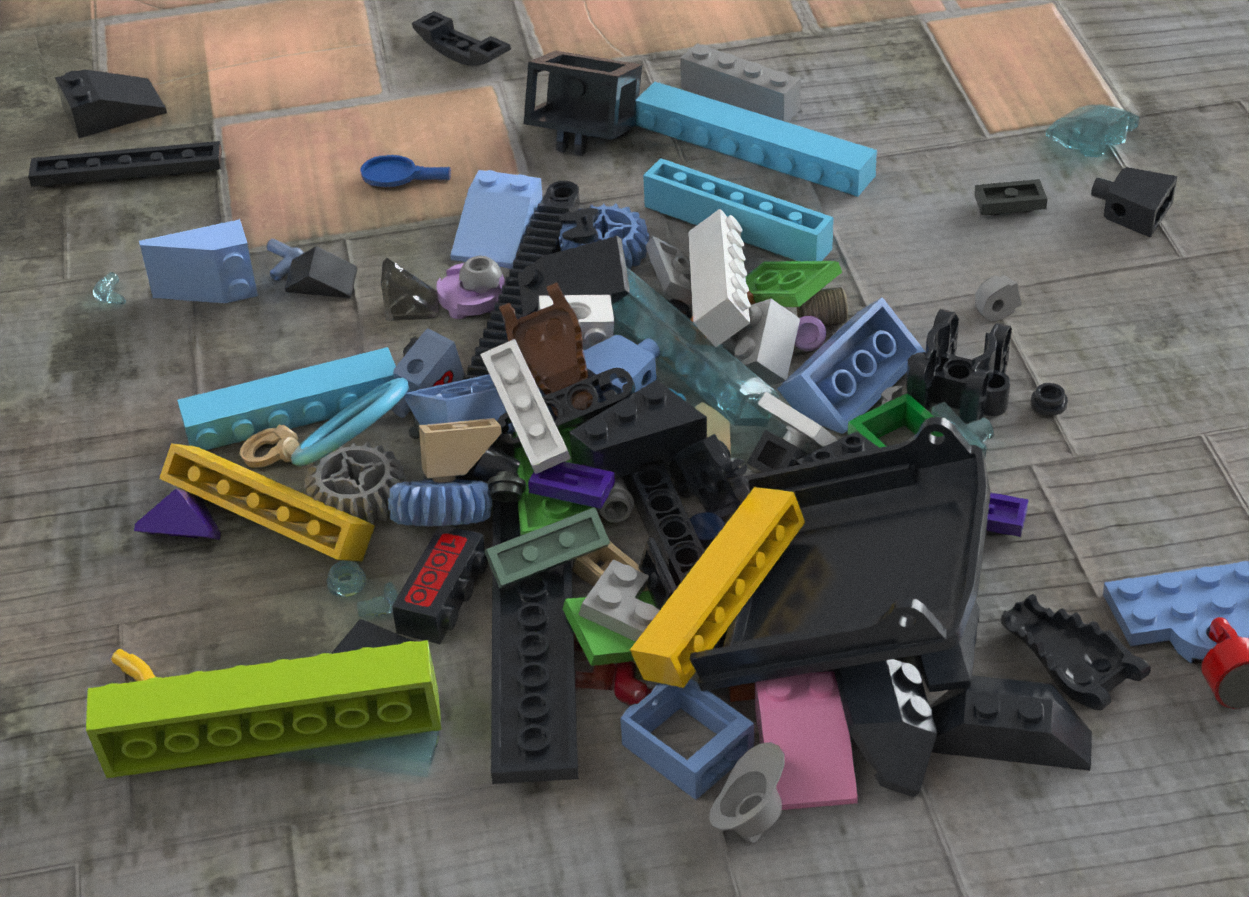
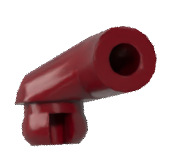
M632 661L616 663L614 694L620 702L629 706L638 704L653 691L652 688H647L646 683L635 679L636 665Z

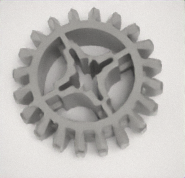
M353 441L351 447L343 448L341 446L336 451L315 461L313 466L307 468V475L304 479L305 495L312 497L313 500L325 503L324 505L335 507L339 511H344L373 524L377 519L386 521L387 515L390 513V510H388L389 488L397 483L406 482L403 466L400 460H397L394 456L393 451L386 452L382 445L372 448L369 442L363 446H357Z

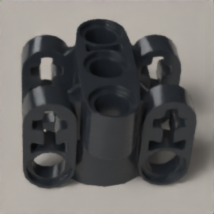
M940 309L936 315L933 328L928 332L926 352L913 354L908 359L907 393L927 411H929L931 403L959 409V426L978 431L985 415L999 416L1005 413L1008 408L1011 380L1006 375L1009 361L1012 327L996 323L990 333L986 332L984 354L971 360L955 356L959 329L958 316L953 311Z

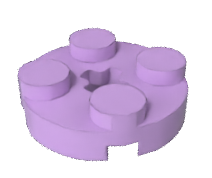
M464 263L452 266L446 270L447 276L442 281L441 278L438 279L436 285L438 301L443 308L449 311L450 317L454 319H463L467 316L486 312L491 313V311H494L495 302H498V295L502 294V286L505 285L502 274L499 285L496 288H490L485 293L466 290L462 281H459V272Z

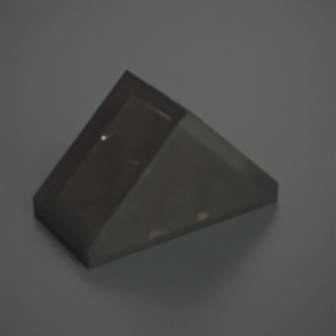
M386 258L382 264L381 275L386 321L435 319L439 315L440 307L437 290Z

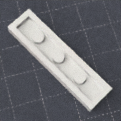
M513 339L482 353L481 356L535 474L571 459L516 340Z

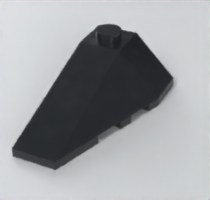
M976 600L962 639L955 646L944 651L914 656L929 693L971 687L977 627L980 617V608Z

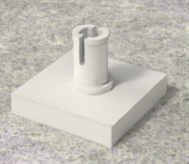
M765 392L758 402L759 406L782 423L788 430L782 439L800 449H803L806 443H812L821 449L838 440L821 425L768 392Z

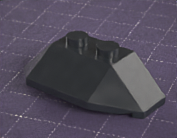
M891 659L834 669L848 730L864 758L877 771L874 776L882 787L915 797L920 793L937 735L919 668L909 663Z
M973 675L971 687L948 690L930 705L937 732L931 753L1088 771L1091 769L1092 731L1052 684Z

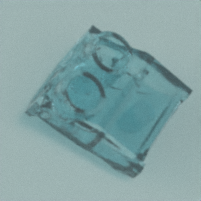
M1091 104L1081 106L1057 119L1046 130V136L1068 149L1080 148V152L1085 156L1100 157L1106 151V144L1117 145L1126 141L1127 132L1138 127L1139 116L1109 105Z

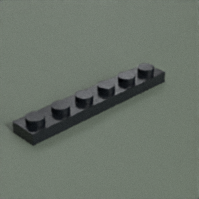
M220 141L36 157L31 158L28 178L31 187H50L66 183L82 184L88 181H114L121 178H146L154 175H178L199 171L210 172L221 170L222 149Z

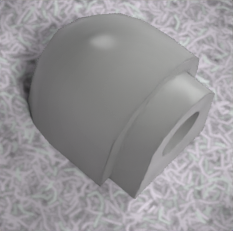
M1005 275L1001 277L992 276L984 281L975 293V306L979 313L989 321L1001 320L1015 312V308L1021 305L1017 282Z

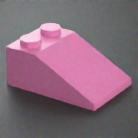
M834 671L807 673L755 682V713L760 744L771 742L780 746L784 753L785 765L776 786L782 800V810L858 803L850 733Z

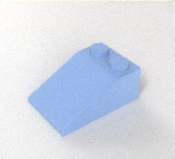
M478 170L468 189L451 251V260L466 262L474 256H486L494 260L499 267L513 268V261L516 260L517 252H520V244H523L524 235H527L530 221L534 219L538 203L541 204L543 200L541 178L528 177L522 174L499 173L492 170Z
M240 219L139 241L153 298L229 303L258 296L248 244Z

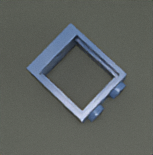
M690 679L684 688L658 683L648 696L638 704L628 707L620 718L622 745L695 800L734 768L738 760L754 747V723L710 691H701L698 683L693 679ZM680 708L717 734L688 760L651 734L653 730Z

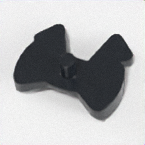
M585 208L573 213L566 212L561 216L559 220L562 225L577 223L575 228L562 233L563 239L579 244H588L597 240L598 232L593 227V222L599 216L598 209Z

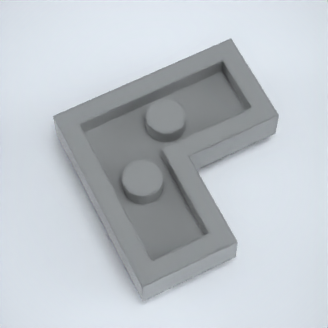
M613 559L582 602L579 616L636 642L660 609L638 600L646 587L649 575Z

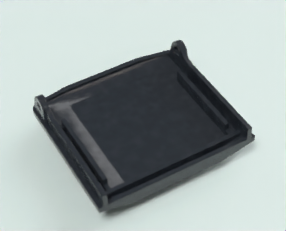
M931 417L922 423L917 434L899 444L744 476L750 484L751 491L754 487L794 492L805 523L713 649L691 653L689 660L699 676L698 685L701 691L944 651L955 646L962 639L979 591L990 502L988 473L982 449L977 445H970L957 428L947 419ZM940 432L943 434V436L936 437L933 436L931 433Z

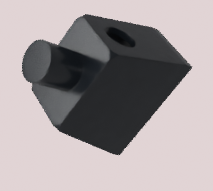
M1126 167L1121 170L1114 182L1097 177L1092 186L1091 196L1106 200L1104 217L1107 220L1145 236L1152 237L1173 204L1177 176Z

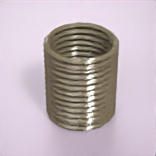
M841 286L839 288L821 289L800 307H796L799 318L814 316L821 320L824 326L846 324L848 321L847 298Z

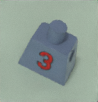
M427 328L395 367L393 376L394 379H406L409 385L407 392L461 381L463 380L464 371L455 342ZM405 395L391 408L401 418H404L411 411L405 401Z

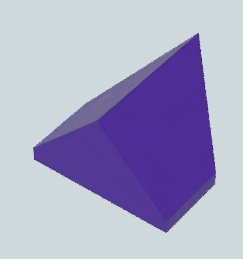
M177 488L138 520L134 527L135 532L150 535L158 533L191 538L205 537L213 540H220L221 532L203 499Z

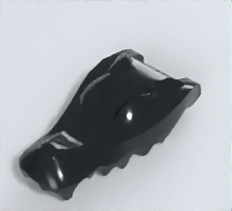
M1031 594L1022 602H1016L1013 608L1009 611L1005 610L1001 615V624L1004 628L1020 638L1032 650L1056 685L1072 700L1091 709L1101 711L1111 703V696L1108 692L1124 680L1141 681L1151 672L1150 665L1144 659L1134 656L1110 630L1103 631L1096 621H1091L1088 624L1083 623L1077 612L1069 615L1061 608L1054 613L1051 608L1042 607L1034 594Z

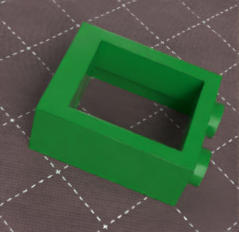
M906 393L848 421L847 435L858 432L881 448L886 445L878 438L904 425L914 434H917L922 423L934 416ZM940 432L931 433L933 436L936 437L943 436V434Z

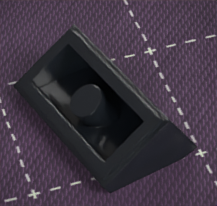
M648 538L638 568L640 572L649 575L646 586L656 608L661 609L677 587L654 538Z

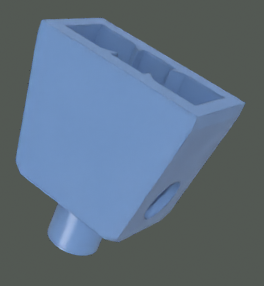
M614 335L584 351L588 378L608 369L623 368L633 378L636 388L635 392L656 380L655 359L659 357L660 349L657 343L650 338H646L637 345L621 335ZM617 378L612 381L613 387L602 392L600 385L594 388L600 396V401L604 402L606 399L603 393L614 390L616 394H621L623 392L622 386L627 382L621 383Z

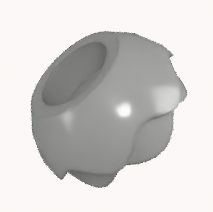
M474 256L468 259L462 265L459 272V281H462L466 290H474L477 293H485L490 288H496L499 285L500 277H502L499 265L486 256Z

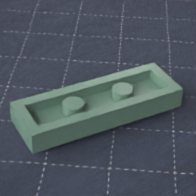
M594 507L490 547L484 553L500 589L608 547L610 541Z

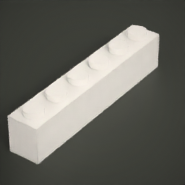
M721 209L714 212L688 232L693 323L715 347L750 324L749 308L751 307L747 298L749 288L745 279L747 272L744 268V261L746 259L742 250L744 243L741 239V232L743 230L732 215L727 217Z

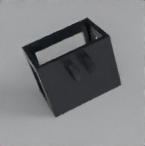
M553 51L528 62L523 124L557 130V152L565 153L569 144L570 132L575 133V155L583 156L587 149L588 136L612 140L636 126V99L640 94L642 65L561 51ZM549 71L547 101L535 106L538 73Z

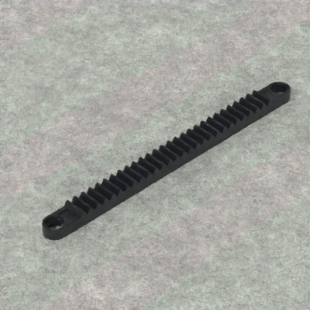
M571 181L554 182L547 188L541 204L538 203L537 211L534 212V219L530 221L527 235H524L523 244H520V252L516 254L513 268L509 270V277H506L505 285L502 286V294L498 295V302H495L494 311H491V319L487 321V329L483 330V338L479 339V347L475 348V356H472L471 365H468L467 374H464L463 380L488 375L489 372L481 354L508 342L504 320L499 307L510 303L515 310L517 319L523 317L518 273L541 257L561 251L559 236L562 224H560L559 218L566 212L573 213L578 210L580 196L577 184ZM559 196H570L566 198H558ZM471 469L466 475H457L456 479L467 480ZM425 474L423 476V480H433V478H427Z

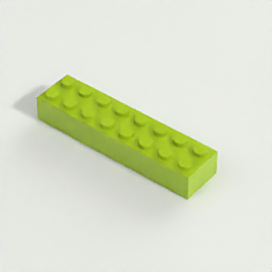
M428 640L418 642L407 641L397 645L376 648L365 647L355 651L334 654L323 653L313 657L291 660L280 659L275 662L249 666L238 665L228 669L207 672L196 671L186 675L165 678L153 677L148 680L122 684L111 683L101 687L88 688L86 732L106 778L442 730L438 686Z

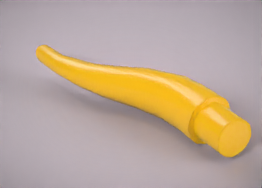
M122 649L116 650L112 655V663L120 667L122 672L131 676L134 680L143 681L155 677L151 668L136 655L129 654Z

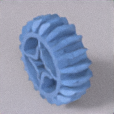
M604 203L601 207L590 205V208H596L599 212V216L593 222V227L598 232V239L593 242L618 236L622 238L627 272L631 270L632 266L640 265L641 259L646 257L647 250L645 246L649 241L645 220L640 218L638 212H631L629 207L620 209L617 204L609 207L605 206ZM577 223L562 225L559 236L561 251L585 245L563 239L562 233L575 228Z
M455 479L451 482H434L433 480L397 483L389 488L388 510H390V519L397 524L428 527L456 526L483 522L491 516L492 498L488 484L483 481Z

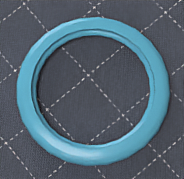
M404 378L388 381L333 416L295 449L291 456L292 464L297 467L311 464L335 451L363 432L404 397L409 389L408 381Z

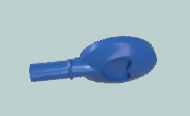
M399 155L377 156L364 162L360 168L362 179L366 183L378 187H395L409 183L411 180H451L450 167L415 166L411 159Z

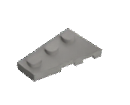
M651 236L645 247L656 272V277L662 287V293L669 300L677 299L692 306L690 261L679 248Z

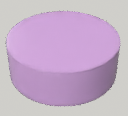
M814 316L800 317L795 346L803 351L818 349L826 338L824 324Z

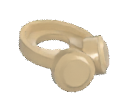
M279 424L276 428L265 429L248 438L240 448V455L245 464L253 468L271 465L279 459H283L286 463L292 462L291 456L299 446L297 441L299 438L294 431L285 425ZM267 443L272 445L277 443V446L271 448L266 455L255 457V452L260 446Z

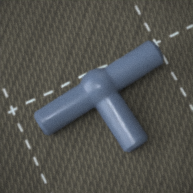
M270 239L267 242V250L284 258L270 271L271 277L276 281H280L289 272L292 260L303 254V251L300 248H292L275 239Z

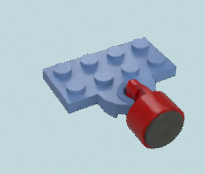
M1249 561L1104 582L1103 596L1130 646L1170 640L1178 654L1188 662L1192 663L1195 658L1203 660L1201 665L1202 675L1216 700L1221 705L1232 709L1249 707Z

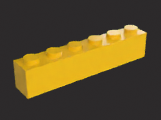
M171 443L159 477L163 481L337 560L363 561L375 525L344 511H339L335 507L324 505L325 503L313 500L308 495L195 446Z
M758 487L752 489L631 647V654L644 680L682 688L686 686L696 672L689 660L690 654L713 649L804 525L805 520L794 492Z

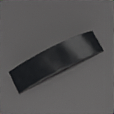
M435 11L412 22L413 29L425 42L439 53L461 64L483 65L511 50L509 43L493 36L479 41L454 30L453 19Z

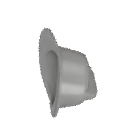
M771 742L762 743L748 750L738 760L720 795L710 809L709 820L714 828L733 830L747 842L755 843L764 831L769 829L778 820L782 812V800L776 786L785 765L784 753L780 746Z

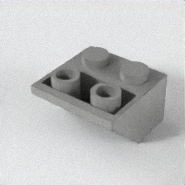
M768 299L751 305L749 308L750 324L719 346H713L707 372L709 378L758 388L787 380L800 318L774 300Z

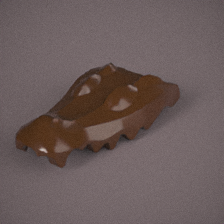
M557 282L547 286L548 296L553 301V304L519 319H517L515 310L510 303L499 307L504 320L508 342L513 339L516 340L536 385L545 395L588 378L581 326L575 311L566 300ZM588 392L578 393L573 399V407L577 410L589 408L593 402L592 394ZM551 406L554 414L558 417V410Z

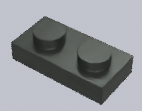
M1040 179L975 185L974 196L981 215L1031 212L1047 208L1048 198Z

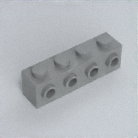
M698 43L680 57L681 89L784 122H788L800 111L801 79Z

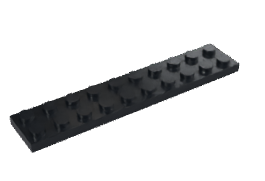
M493 500V546L521 536L518 502L503 503ZM572 561L500 589L492 572V784L579 779L574 631L563 611L565 599L573 598Z

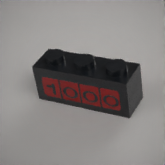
M438 526L392 605L397 634L441 644L447 631L453 630L455 627L458 611L463 602L470 600L474 582L478 575L486 571L488 560L484 553L483 534L450 526Z

